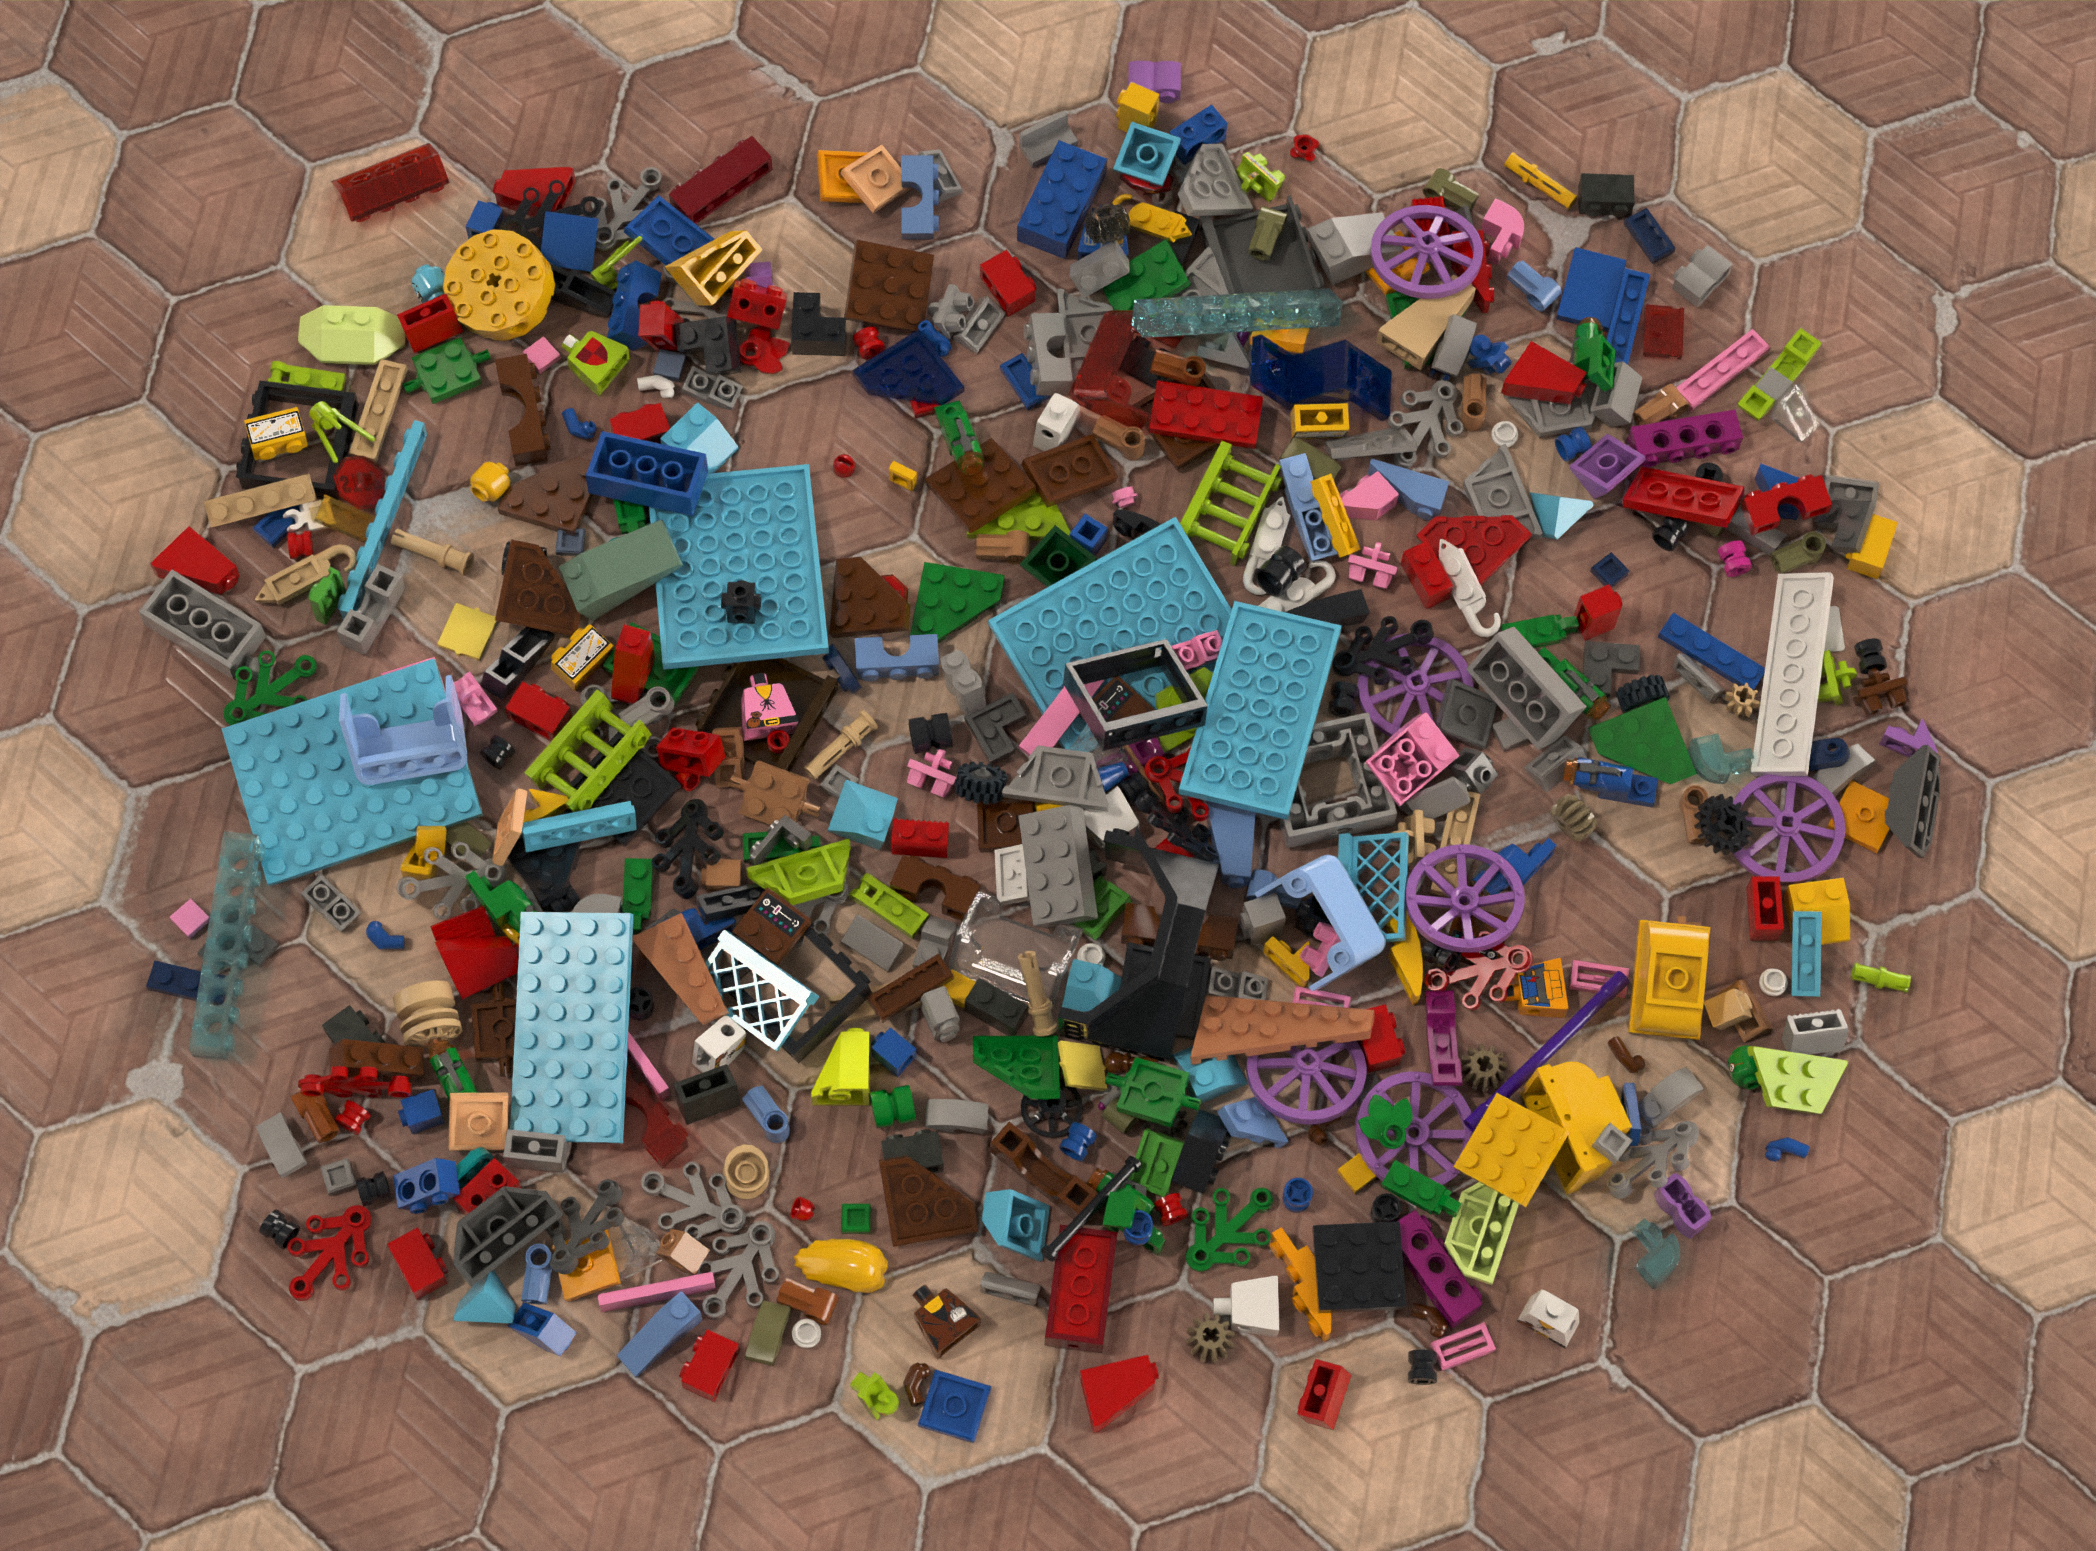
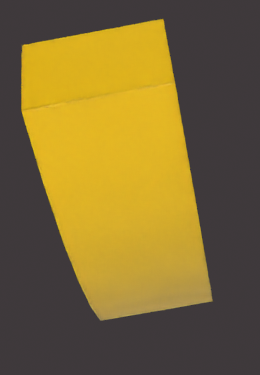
M1406 911V941L1393 942L1394 946L1390 948L1388 958L1412 1005L1418 1004L1421 995L1423 960L1416 928ZM1393 917L1386 925L1388 934L1398 933V921Z

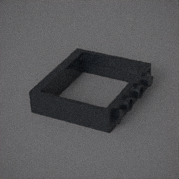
M260 380L258 390H255V394H252L253 412L248 414L247 419L267 415L270 401L314 406L316 403L323 401L331 409L341 410L340 414L355 423L359 403L356 393ZM338 420V423L341 425V429H336L333 450L338 462L334 463L330 457L325 484L312 482L317 499L338 501L340 489L336 476L344 462L347 461L353 429ZM247 434V438H243L241 443L242 461L236 465V478L239 479L242 489H251L285 480L286 478L254 474L257 460L254 459ZM340 476L339 482H342L343 476Z
M1167 639L1065 663L1063 684L1103 751L1205 726L1208 705ZM1160 666L1182 704L1106 722L1084 684Z
M813 923L803 935L855 987L798 1041H795L790 1035L781 1047L798 1064L867 1000L868 996L873 994L868 985L871 982L861 970L856 973L850 967L852 964L850 959L841 951L837 954L831 948L833 943L824 933L817 935L812 930L814 927ZM737 961L738 965H743V963ZM750 968L739 970L740 980L751 971ZM733 971L725 973L720 977L723 988L735 986ZM744 989L741 990L743 1005L756 1002ZM736 991L728 992L737 1001ZM758 1007L745 1009L757 1022H760ZM764 1010L765 1020L773 1019V1018ZM778 1023L766 1025L767 1033L776 1041L781 1033L780 1025Z

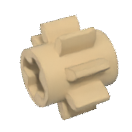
M1748 683L1739 687L1737 684H1733L1732 692H1726L1724 697L1725 700L1730 701L1726 711L1731 710L1735 713L1736 718L1743 714L1750 717L1752 708L1757 709L1760 703L1754 699L1758 690L1753 691L1748 687Z

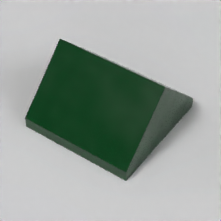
M1055 525L1020 563V567L1045 587H1049L1093 563L1097 558Z

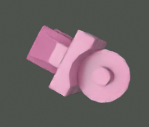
M1376 542L1374 549L1364 546L1362 554L1371 556V560L1350 554L1348 564H1350V580L1362 583L1366 569L1376 572L1373 586L1386 590L1392 580V576L1396 577L1398 567L1377 562L1378 559L1388 561L1390 553L1380 551L1382 546L1380 542Z
M470 671L454 682L460 707L474 727L482 724L498 712Z
M939 749L936 755L929 752L925 754L924 760L931 762L932 767L910 759L907 767L911 768L907 783L922 789L927 775L936 778L931 793L946 798L952 786L956 785L957 777L939 769L944 767L950 770L953 762L944 759L946 751L943 749Z
M1319 922L1313 936L1322 941L1320 947L1317 950L1309 945L1305 946L1300 954V958L1316 975L1323 977L1329 967L1327 953L1332 946L1341 940L1333 926Z

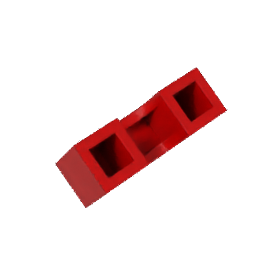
M1812 474L1799 478L1796 483L1788 485L1787 482H1782L1774 485L1771 488L1772 490L1766 492L1755 490L1748 493L1742 501L1741 509L1751 536L1778 527L1780 517L1777 507L1782 504L1794 505L1799 510L1802 520L1829 513L1832 502L1822 475L1813 477Z

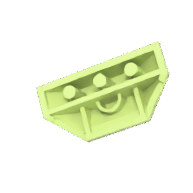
M323 305L300 317L298 343L305 347L321 363L376 365L380 362V359L384 360L397 350L405 347L406 334L398 316L378 307Z
M1478 1182L1461 1192L1458 1201L1462 1203L1456 1217L1452 1219L1444 1246L1464 1276L1492 1285L1519 1204Z

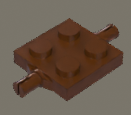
M500 981L498 982L499 992L497 983L492 985L494 999L485 1003L471 1004L476 1062L485 1060L499 1061L500 1076L506 1077V1066V1074L509 1077L512 1075L510 1059H514L516 999L505 997L504 982Z

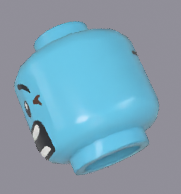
M426 264L415 271L416 274L412 278L411 285L422 303L444 294L443 283L445 274L440 267H430L429 264Z

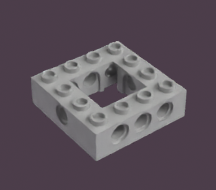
M1369 712L1314 725L1304 764L1346 756L1357 796L1347 797L1345 801L1327 805L1325 802L1319 803L1313 807L1311 816H1309L1305 804L1306 793L1305 790L1302 791L1300 782H1298L1288 820L1278 818L1286 849L1338 838L1339 834L1350 833L1352 835L1394 826L1397 816L1394 800L1365 763L1379 749Z

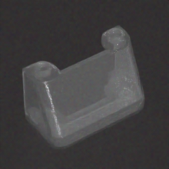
M978 891L956 934L949 963L950 969L976 982L980 977L1014 998L1029 1003L1018 955L1022 953L1025 958L1024 952L1035 951L1046 998H1049L1052 1005H1054L1084 929L1070 924H1059L1056 926L1053 935L1001 916L1002 905L1000 901L992 895Z

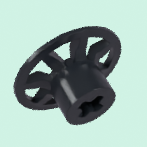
M1059 1079L1060 1099L1028 1100V1097L1023 1095L1021 1100L1023 1121L1037 1135L1049 1138L1066 1135L1069 1133L1068 1130L1073 1122L1079 1123L1081 1119L1083 1105L1080 1094L1075 1087L1065 1086V1081ZM1067 1088L1072 1092L1076 1100H1066V1095L1063 1092L1064 1089ZM1026 1105L1038 1108L1039 1112L1031 1120H1029L1026 1114ZM1077 1106V1115L1072 1120L1065 1113V1109ZM1044 1117L1047 1118L1049 1132L1038 1129L1034 1124L1040 1122ZM1060 1118L1069 1125L1061 1131L1054 1132L1055 1119Z

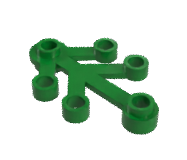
M268 650L261 652L258 657L260 668L256 692L254 696L246 701L247 683L252 679V671L246 666L239 667L235 674L237 685L234 700L229 702L223 711L226 723L231 726L267 714L252 711L261 704L286 708L294 705L297 699L307 701L306 697L302 695H297L293 698L275 694L299 677L310 678L313 676L317 669L315 659L309 655L300 656L295 661L294 668L268 685L270 670L275 662V655ZM263 655H270L272 662L264 664L261 657ZM303 661H308L311 664V668L305 671L301 668L300 664ZM242 670L247 671L249 678L246 680L240 679L238 676L239 672ZM240 709L243 712V716L235 718L232 715V711Z
M1224 1188L1216 1189L1212 1196V1201L1215 1205V1236L1207 1243L1205 1225L1209 1221V1212L1203 1207L1196 1208L1193 1211L1192 1222L1195 1224V1244L1190 1246L1186 1253V1262L1192 1270L1204 1272L1209 1270L1213 1264H1235L1238 1267H1245L1249 1263L1250 1253L1245 1248H1238L1234 1253L1215 1252L1223 1244L1256 1245L1259 1248L1268 1246L1271 1235L1264 1228H1260L1254 1233L1236 1232L1256 1212L1264 1213L1271 1208L1273 1195L1268 1189H1255L1251 1193L1249 1203L1228 1223L1227 1204L1229 1203L1230 1194ZM1224 1194L1226 1200L1219 1202L1216 1199V1195ZM1263 1194L1267 1197V1201L1260 1203L1256 1197ZM1198 1213H1203L1206 1216V1219L1204 1221H1198L1195 1218V1215ZM1259 1234H1264L1267 1237V1240L1265 1242H1259L1256 1236ZM1202 1252L1206 1258L1203 1261H1199L1195 1258V1255ZM1243 1253L1247 1259L1244 1262H1240L1236 1259V1255Z

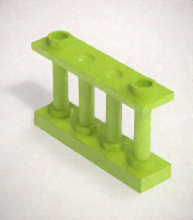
M1221 441L1180 525L1188 538L1190 536L1193 538L1197 536L1232 551L1230 564L1235 566L1239 558L1244 559L1250 545L1247 541L1272 491H1278L1283 477H1280V465L1276 464L1271 475L1234 460V456L1230 455L1232 445ZM1230 469L1265 484L1260 497L1223 482V478H1220L1223 470L1228 471ZM1219 491L1253 506L1254 509L1249 519L1211 504V500H1209L1211 493ZM1207 513L1242 528L1243 531L1238 541L1236 542L1200 526V523L1197 522L1200 515H1206Z
M596 690L524 772L539 789L542 790L549 783L570 798L566 805L572 812L590 809L596 798L636 752L645 746L652 735L642 721L638 720L631 727L610 712L614 706L599 690ZM602 721H605L624 735L614 748L592 733ZM585 741L606 756L596 769L574 754ZM566 762L588 777L578 790L556 775Z

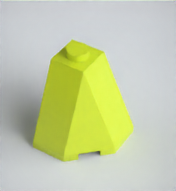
M850 1028L847 1031L840 1032L811 1091L812 1105L869 1106L870 1033L864 1032L861 1028Z

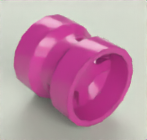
M1738 540L1726 543L1717 551L1720 559L1725 563L1724 570L1727 577L1740 576L1752 568L1750 559L1745 556L1746 548L1743 541Z

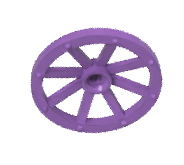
M1431 205L1406 207L1390 214L1376 228L1371 243V261L1379 277L1394 290L1411 297L1423 299L1443 298L1465 289L1478 275L1483 258L1482 241L1474 226L1454 211ZM1429 218L1434 219L1430 230L1423 232L1412 219ZM1443 222L1461 231V233L1437 236ZM1403 223L1416 238L1386 234L1398 224ZM1469 241L1473 252V259L1444 245ZM1381 244L1411 247L1386 262L1382 258ZM1439 255L1453 260L1468 269L1460 277L1452 281ZM1413 257L1418 259L1410 282L1403 280L1391 271ZM1426 262L1433 263L1443 284L1433 286L1418 285Z
M1406 634L1393 636L1391 638H1388L1385 642H1388L1390 640H1393ZM1433 636L1428 644L1421 645L1416 642L1408 645L1430 648L1419 670H1414L1409 675H1403L1398 671L1386 668L1389 679L1402 684L1370 697L1368 693V677L1359 674L1357 687L1360 706L1363 713L1369 712L1372 725L1380 732L1389 737L1397 732L1412 701H1418L1421 714L1426 712L1433 720L1426 695L1441 703L1444 694L1430 685L1444 683L1450 679H1461L1462 683L1473 687L1472 676L1466 670L1468 668L1466 661L1447 642ZM1405 647L1396 650L1398 656H1409ZM1438 652L1445 656L1456 668V671L1427 675ZM1373 660L1363 663L1375 668L1380 666L1375 664L1377 661ZM1418 681L1420 685L1413 686L1412 682ZM1404 694L1405 698L1392 724L1386 721L1373 706Z
M1766 774L1748 783L1737 794L1733 804L1741 802L1742 808L1744 803L1753 795L1774 817H1745L1746 820L1752 822V825L1749 827L1772 828L1771 831L1748 849L1744 850L1742 847L1741 850L1733 854L1749 873L1754 876H1780V885H1792L1811 881L1822 875L1833 865L1844 842L1845 820L1838 801L1821 783L1808 776ZM1787 784L1784 811H1781L1761 789L1772 785ZM1796 786L1809 790L1820 798L1797 813L1793 812ZM1826 806L1832 816L1834 830L1802 823L1801 821ZM1787 821L1792 827H1783L1782 823ZM1799 832L1833 840L1830 850L1820 862ZM1777 838L1780 840L1776 871L1761 866L1751 857ZM1793 840L1811 866L1810 868L1799 872L1784 873L1789 841Z
M1458 844L1437 849L1418 862L1407 882L1406 909L1411 922L1427 940L1447 950L1478 952L1490 949L1505 941L1515 931L1523 914L1525 896L1519 875L1503 857L1483 847ZM1456 858L1458 887L1454 889L1433 868L1434 865ZM1465 858L1480 860L1491 865L1473 887L1467 886ZM1498 872L1506 878L1512 892L1478 896ZM1426 874L1449 898L1416 895L1417 886L1423 875ZM1514 902L1513 911L1506 922L1479 908ZM1418 905L1451 909L1430 925L1422 916ZM1473 915L1497 930L1487 936L1473 939L1470 916ZM1457 916L1461 917L1464 939L1451 937L1439 932Z
M1357 1041L1334 1043L1318 1052L1313 1051V1047L1306 1048V1044L1302 1051L1296 1046H1290L1291 1050L1286 1052L1293 1058H1258L1259 1055L1248 1056L1246 1066L1247 1080L1255 1098L1269 1112L1289 1122L1320 1124L1339 1118L1356 1104L1364 1089L1367 1074L1366 1060ZM1347 1049L1353 1059L1355 1070L1323 1062V1060ZM1292 1068L1291 1071L1267 1091L1260 1081L1257 1069ZM1321 1072L1355 1080L1354 1085L1345 1098L1341 1100ZM1295 1079L1301 1081L1298 1109L1290 1108L1274 1099L1276 1095ZM1315 1080L1333 1106L1322 1110L1307 1111L1310 1082Z
M1424 1072L1394 1074L1375 1085L1359 1107L1355 1121V1138L1359 1153L1371 1172L1383 1181L1389 1171L1384 1165L1405 1146L1408 1147L1409 1167L1419 1172V1147L1445 1171L1430 1179L1445 1185L1460 1173V1171L1453 1167L1456 1161L1452 1165L1426 1140H1463L1460 1156L1473 1134L1464 1124V1120L1471 1114V1110L1463 1096L1453 1086H1433L1431 1074ZM1411 1084L1410 1105L1413 1117L1411 1124L1405 1129L1406 1140L1399 1148L1389 1149L1377 1159L1369 1145L1368 1137L1360 1129L1358 1120L1369 1115L1368 1105L1373 1095L1381 1096L1393 1106L1395 1105L1385 1091L1398 1085ZM1421 1084L1439 1091L1446 1097L1423 1119L1418 1118ZM1453 1104L1460 1116L1463 1130H1429L1428 1125ZM1388 1130L1387 1136L1395 1137V1133L1392 1130ZM1409 1130L1417 1132L1416 1138L1410 1137Z

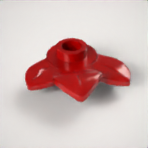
M756 327L749 333L748 340L741 343L738 347L740 362L747 366H755L757 370L765 374L778 373L783 370L779 360L788 352L790 343L782 339L770 337L769 327ZM748 352L755 353L754 356H747L746 354Z

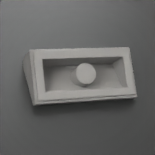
M940 149L920 151L918 155H933V164H938L939 179L933 180V190L939 189V203L963 192Z
M988 296L978 299L972 310L965 317L966 326L964 331L954 332L951 338L976 354L1003 319L1006 312Z
M1823 475V480L1831 500L1872 501L1876 507L1879 482L1836 475Z
M1741 507L1733 515L1726 528L1769 556L1771 552L1779 548L1787 536L1777 529L1751 536Z
M1679 653L1676 656L1672 666L1673 669L1707 701L1713 703L1724 693L1725 690L1687 654Z
M1564 735L1526 765L1524 769L1544 791L1548 792L1575 771L1578 757L1586 758L1581 745Z
M1451 777L1415 793L1406 803L1412 811L1415 809L1423 810V817L1435 819L1469 804L1470 798L1466 784L1455 777Z
M858 914L853 919L841 943L887 972L904 950V944Z
M990 1272L984 1273L980 1283L981 1293L1032 1306L1037 1305L1041 1286L1038 1284Z

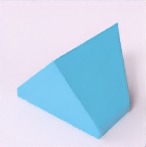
M1530 492L1534 513L1543 533L1542 537L1558 539L1594 506L1593 502L1589 500Z
M494 1270L474 1284L458 1302L454 1321L513 1323L516 1304Z

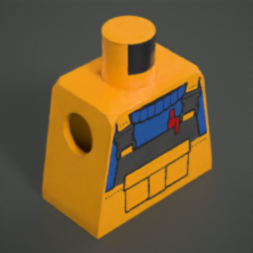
M1561 958L1533 964L1526 972L1516 974L1514 977L1515 984H1510L1508 987V997L1504 1002L1517 1001L1520 1015L1565 1018L1569 1008ZM1500 989V997H1501L1502 994H1503V991Z

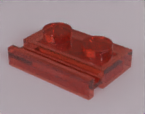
M1645 305L1644 357L1668 359L1669 357H1677V359L1681 360L1683 355L1684 307L1676 309L1672 308V306Z

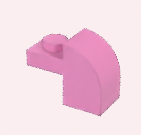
M1496 198L1485 215L1481 228L1485 234L1496 238L1490 249L1489 262L1498 265L1502 257L1507 258L1512 247L1519 249L1524 232V221L1520 213L1514 207Z

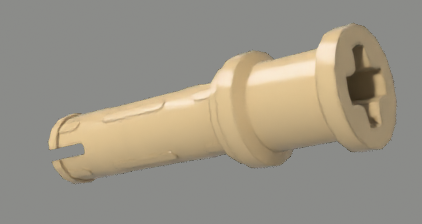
M401 529L395 530V534H398V536L394 534L392 536L391 544L393 546H398L435 560L442 568L450 567L458 570L463 576H466L472 568L474 562V554L472 552L464 553L453 549L451 544H444L442 546L404 532Z
M861 710L859 717L849 726H843L840 731L841 734L811 762L805 765L803 769L813 780H816L852 746L858 747L861 745V740L872 730L876 731L878 725L867 712Z
M1026 951L1024 952L1025 958L1021 953L1018 955V960L1020 961L1030 1001L1027 1010L1033 1018V1034L1036 1036H1047L1056 1032L1058 1025L1053 1020L1051 1012L1053 1008L1052 1002L1049 998H1046L1036 952Z

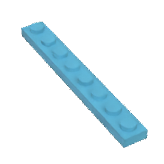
M414 420L411 429L407 428L403 437L404 447L402 452L396 454L394 460L395 470L393 475H389L386 479L385 495L383 499H379L375 509L376 518L374 523L370 522L366 531L367 541L365 546H361L358 550L356 569L350 571L347 580L348 589L346 594L340 596L338 602V610L343 620L350 609L357 611L365 595L364 586L376 567L427 437L426 427L423 422Z

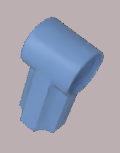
M1523 260L1518 261L1507 274L1506 279L1526 295L1529 304L1537 311L1543 312L1562 293L1560 286L1555 280L1550 277L1543 278Z
M1253 870L1246 899L1248 901L1257 899L1255 892L1279 878L1266 870ZM1284 887L1273 892L1277 894L1281 906L1297 909L1302 901V898L1290 896Z
M763 1085L755 1086L749 1090L742 1098V1101L763 1129L766 1138L773 1143L785 1141L790 1134L786 1114L778 1108ZM775 1122L783 1124L779 1130H771L769 1128Z
M534 1244L526 1251L525 1260L527 1263L521 1297L522 1302L537 1305L547 1304L552 1273L550 1260L553 1253L546 1245ZM537 1254H547V1260L544 1264L534 1265L533 1260Z

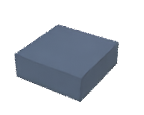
M660 349L653 375H660L668 380L680 382L686 362V355Z
M577 528L575 537L558 530L556 555L577 556L583 553L585 529Z

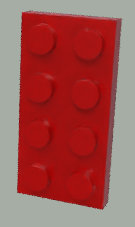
M1157 380L1149 433L1218 444L1224 441L1232 446L1255 449L1263 396Z
M1641 466L1623 498V507L1727 528L1745 495L1744 486Z

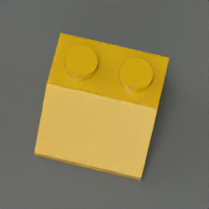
M1844 878L1792 884L1787 887L1783 899L1791 935L1793 911H1821V945L1850 941V903Z

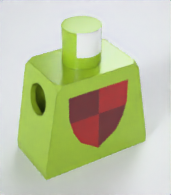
M589 331L581 341L570 334L562 343V348L570 353L567 358L569 369L598 396L604 392L630 360L627 346L593 331Z

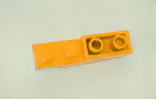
M1280 1227L1271 1234L1270 1249L1277 1259L1282 1258L1287 1265L1285 1270L1291 1281L1299 1283L1294 1286L1292 1292L1294 1297L1291 1298L1295 1308L1300 1313L1304 1311L1309 1319L1307 1324L1315 1337L1320 1336L1323 1342L1329 1339L1331 1333V1313H1318L1314 1255L1308 1245L1297 1251L1283 1228Z

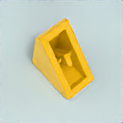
M414 843L401 864L402 876H410L417 881L436 877L438 866L427 863L423 855L417 856ZM428 855L430 861H433L437 858V855Z

